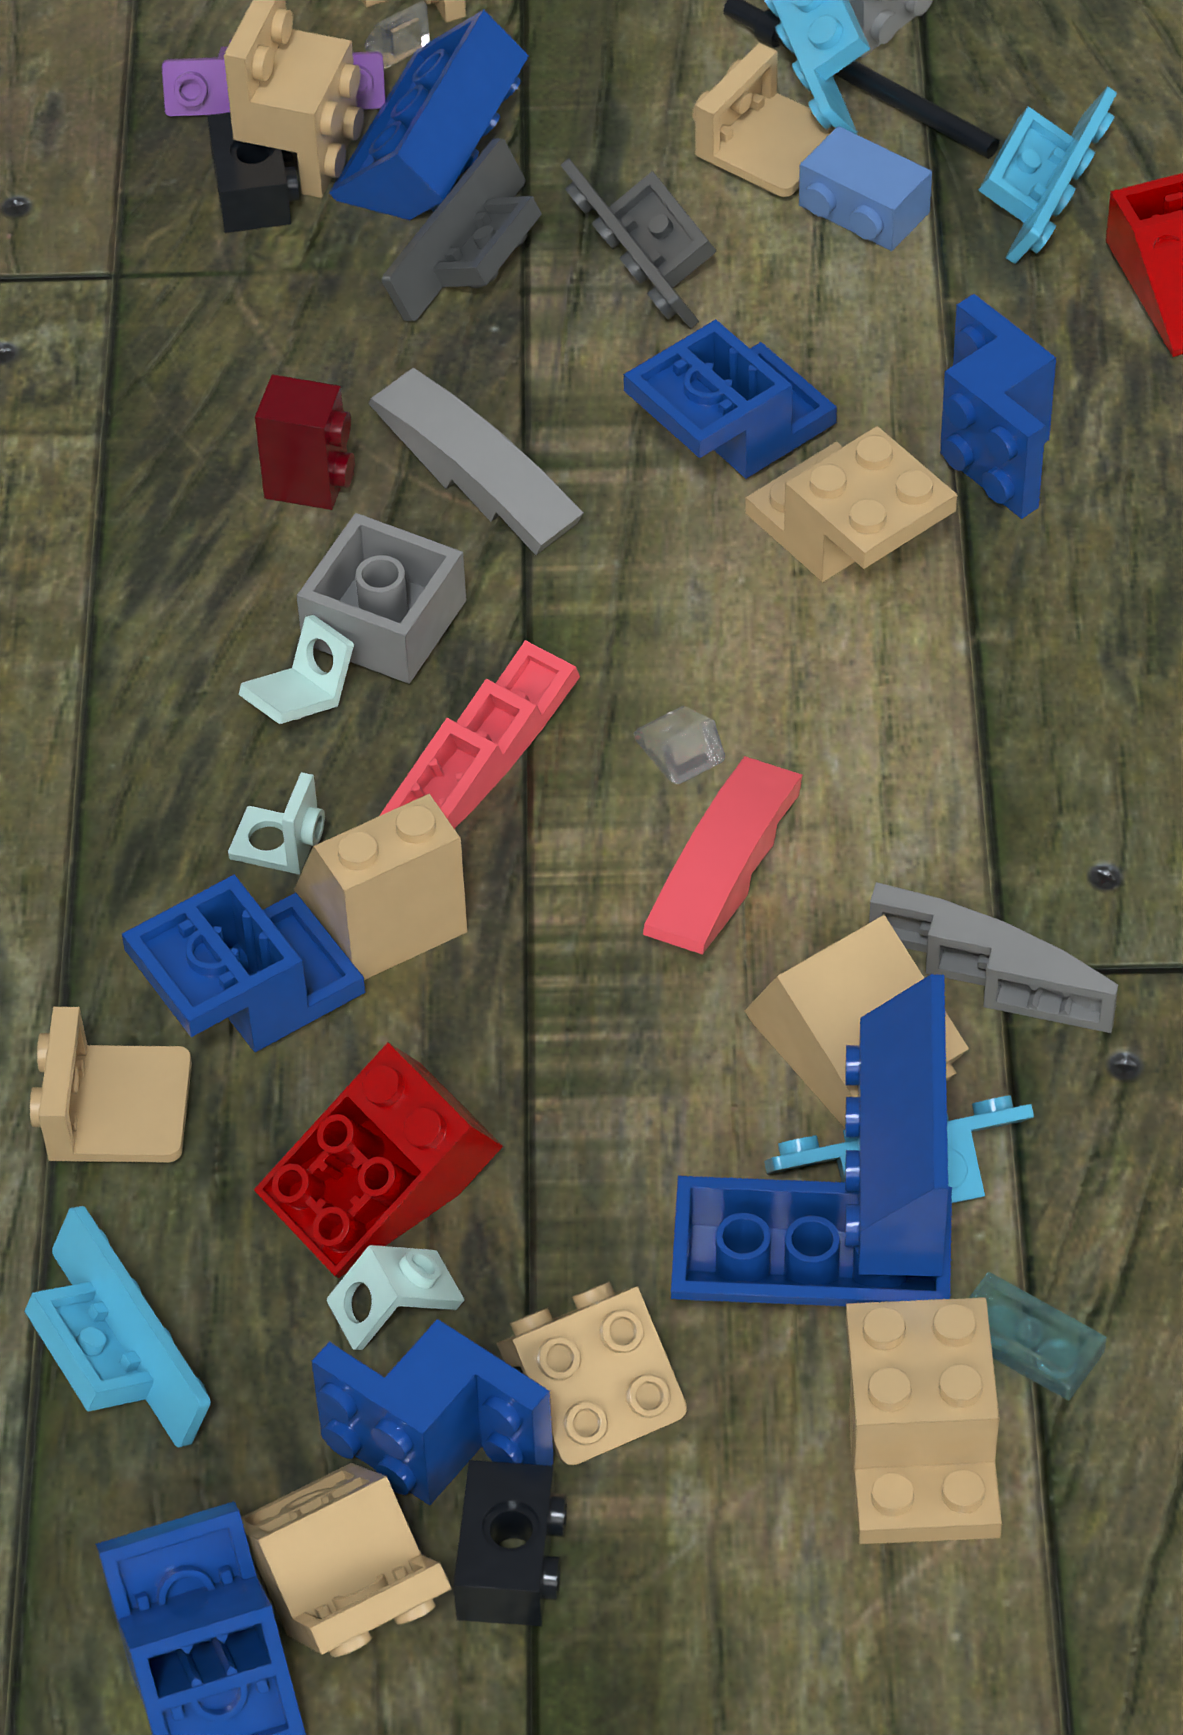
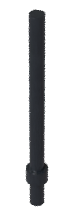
M745 0L726 1L723 9L725 15L754 30V36L773 48H777L780 45L787 48L776 30V26L781 23V20L770 9L763 11ZM855 60L834 74L988 159L996 153L999 147L1000 140L997 137Z

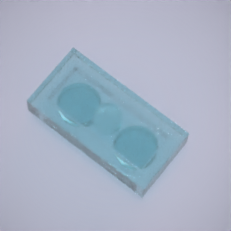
M988 1271L969 1298L986 1297L993 1358L1070 1401L1104 1354L1107 1337Z

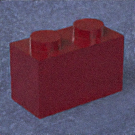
M272 374L255 415L264 499L333 510L341 487L349 488L355 468L354 453L347 452L346 444L351 429L350 412L343 411L341 386Z

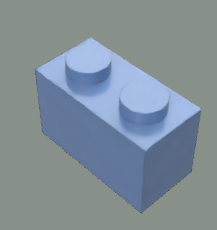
M838 126L800 163L799 206L809 210L816 216L823 217L856 233L863 239L870 240L893 251L930 213L932 171Z

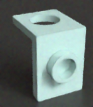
M315 615L307 616L304 619L292 668L241 683L239 695L279 724L298 720L302 717L337 707L354 644ZM317 639L325 641L332 651L333 666L329 673L322 671L314 660L313 647Z
M300 773L284 813L248 806L228 850L229 859L300 875L311 846L317 845L321 839L325 822L324 810L317 808L314 775ZM263 827H275L283 831V844L273 850H259L252 846L249 840L256 830Z
M369 1245L327 1297V1303L353 1350H363L398 1306L457 1310L464 1301L460 1290L436 1250ZM364 1283L370 1290L372 1306L368 1317L360 1323L352 1311V1298L356 1288Z

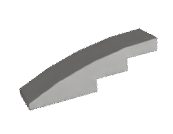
M415 368L410 369L370 399L368 404L445 489H448L455 483L490 522L500 516L535 555L580 521L583 512L541 468L478 413Z
M876 882L870 901L869 923L885 915L906 949L926 952L925 974L945 975V978L985 986L983 1003L985 1008L1107 1033L1112 1032L1118 991L1117 983L1064 950L1002 920L941 898Z

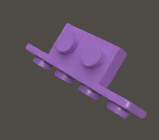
M228 46L221 47L218 57L166 59L163 62L165 113L168 116L213 115L230 112L224 53ZM378 51L353 52V63L360 67V83L356 94L357 107L380 109L386 100L383 54Z

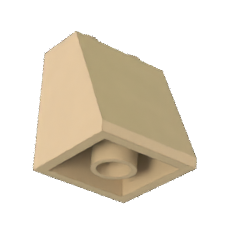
M430 794L313 846L294 888L295 893L299 895L362 974L364 980L467 933L461 838Z
M883 915L778 975L745 1009V1013L753 1025L845 1128L846 1097H858V1086L845 1085L846 1045H859L860 1018L924 979V976L886 916ZM945 1011L946 1081H948L957 1074L951 1064L969 1048Z

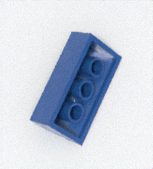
M484 9L418 48L329 194L338 202L411 220L429 209L434 212L454 188V183L458 176L467 170L478 157L479 151L475 147L479 140L489 133L499 121L500 115L496 111L501 103L509 98L520 85L521 79L517 75L529 55Z
M930 974L860 1018L859 1045H846L845 1085L858 1086V1097H846L845 1138H858V1150H846L845 1191L858 1192V1204H846L845 1246H859V1275H943L948 1202L945 975Z
M678 1176L671 1299L845 1307L846 1304L950 1299L952 1187H948L942 1276L859 1275V1246H845L846 1204H858V1192L845 1191V1182Z

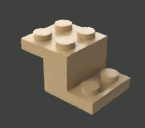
M252 0L224 53L233 140L296 152L301 194L323 198L332 177L338 178L342 173L346 149L350 141H356L359 138L363 127L364 111L363 108L357 107L356 99L360 83V67L353 63L352 41L292 29L293 14L291 10L286 9L285 0Z
M878 426L845 446H841L837 441L753 492L745 500V514L822 582L854 562L863 569L867 568L954 513L957 507V494Z
M986 1297L846 1304L845 1319L851 1377L849 1432L859 1544L1001 1538L1002 1521L995 1465L999 1411Z
M350 1463L241 1517L251 1556L256 1563L287 1636L321 1655L329 1651L332 1657H338L353 1652L371 1640L370 1630L393 1618L396 1624H403L418 1619L435 1608L436 1605L433 1598L451 1590L440 1562L421 1555L387 1476Z

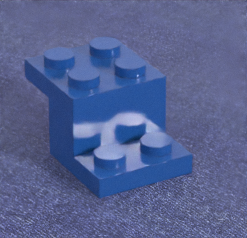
M972 294L956 306L953 366L945 371L940 454L944 456L952 468L964 472L979 484L994 502L1005 505L1019 518L1023 519L1039 508L1044 443L1049 441L1056 357L981 298Z
M716 319L623 374L624 392L697 457L701 458L714 450L746 479L836 424L837 407L766 345L760 342L751 348L747 347Z
M235 874L122 933L124 950L190 1037L228 1018L254 1053L365 993V983L362 974L297 893L262 910Z
M439 1319L430 1326L385 1378L331 1342H328L311 1361L322 1438L340 1456L347 1459H352L355 1456L374 1468L377 1473L387 1476L393 1491L398 1494L407 1495L410 1492L430 1506L481 1447H483L486 1455L493 1462L550 1466L554 1464L550 1391Z
M235 1501L96 1544L130 1671L144 1705L152 1735H306L272 1606L257 1578L240 1511Z

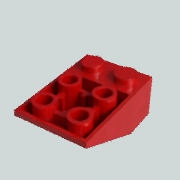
M1183 173L1110 191L1106 242L1172 357L1183 355Z
M387 1042L254 1188V1191L335 1277L340 1278L350 1270L369 1245H388L459 1196L503 1146L420 1062Z

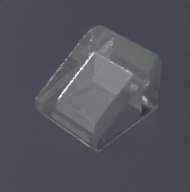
M421 1L376 23L365 41V50L367 52H381L383 54L384 69L412 56L418 48L429 42L427 5Z
M681 706L633 732L637 743L666 778L674 784H681L725 760L724 749L715 721L686 706Z

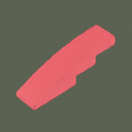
M525 640L497 682L494 683L488 679L484 681L457 722L449 718L445 719L379 816L430 794L455 829L508 773L545 727L580 678L576 666Z
M744 756L721 787L692 833L644 924L643 935L702 955L748 896L753 871L773 847L778 822L799 796L802 774Z

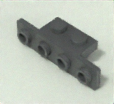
M504 139L491 140L382 276V283L404 321H416L443 287L469 286L470 288H479L493 281L499 273V268L513 250L525 241L528 231L542 215L533 196L515 197L525 184V177Z
M570 158L563 162L561 167L573 181L565 190L585 214H588L593 209L597 211L600 216L592 224L612 249L616 248L620 243L627 249V252L619 257V259L640 284L648 278L652 281L655 287L647 293L651 300L668 320L678 313L690 329L700 321L673 287L715 254L717 250L653 171L611 206H608Z

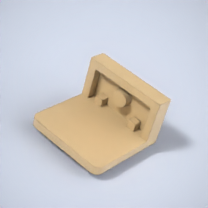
M758 43L743 59L736 60L729 68L726 76L710 91L703 92L696 101L692 114L695 121V156L778 196L788 197L799 189L800 163L836 128L832 126L828 130L825 129L815 118L810 108L777 93L778 51Z
M53 1007L50 1033H40L38 1038L37 1062L39 1072H44L42 1087H33L30 1096L32 1127H41L48 1160L86 1162L176 1161L181 1156L183 1149L192 1068L189 1050L182 1046L87 1045L80 1007Z
M609 1281L572 1297L577 1309L554 1319L549 1308L529 1314L510 1323L514 1336L497 1343L504 1362L512 1367L521 1366L524 1375L550 1391L553 1446L559 1460L566 1465L580 1464L679 1421L686 1414V1401L638 1286L614 1292Z

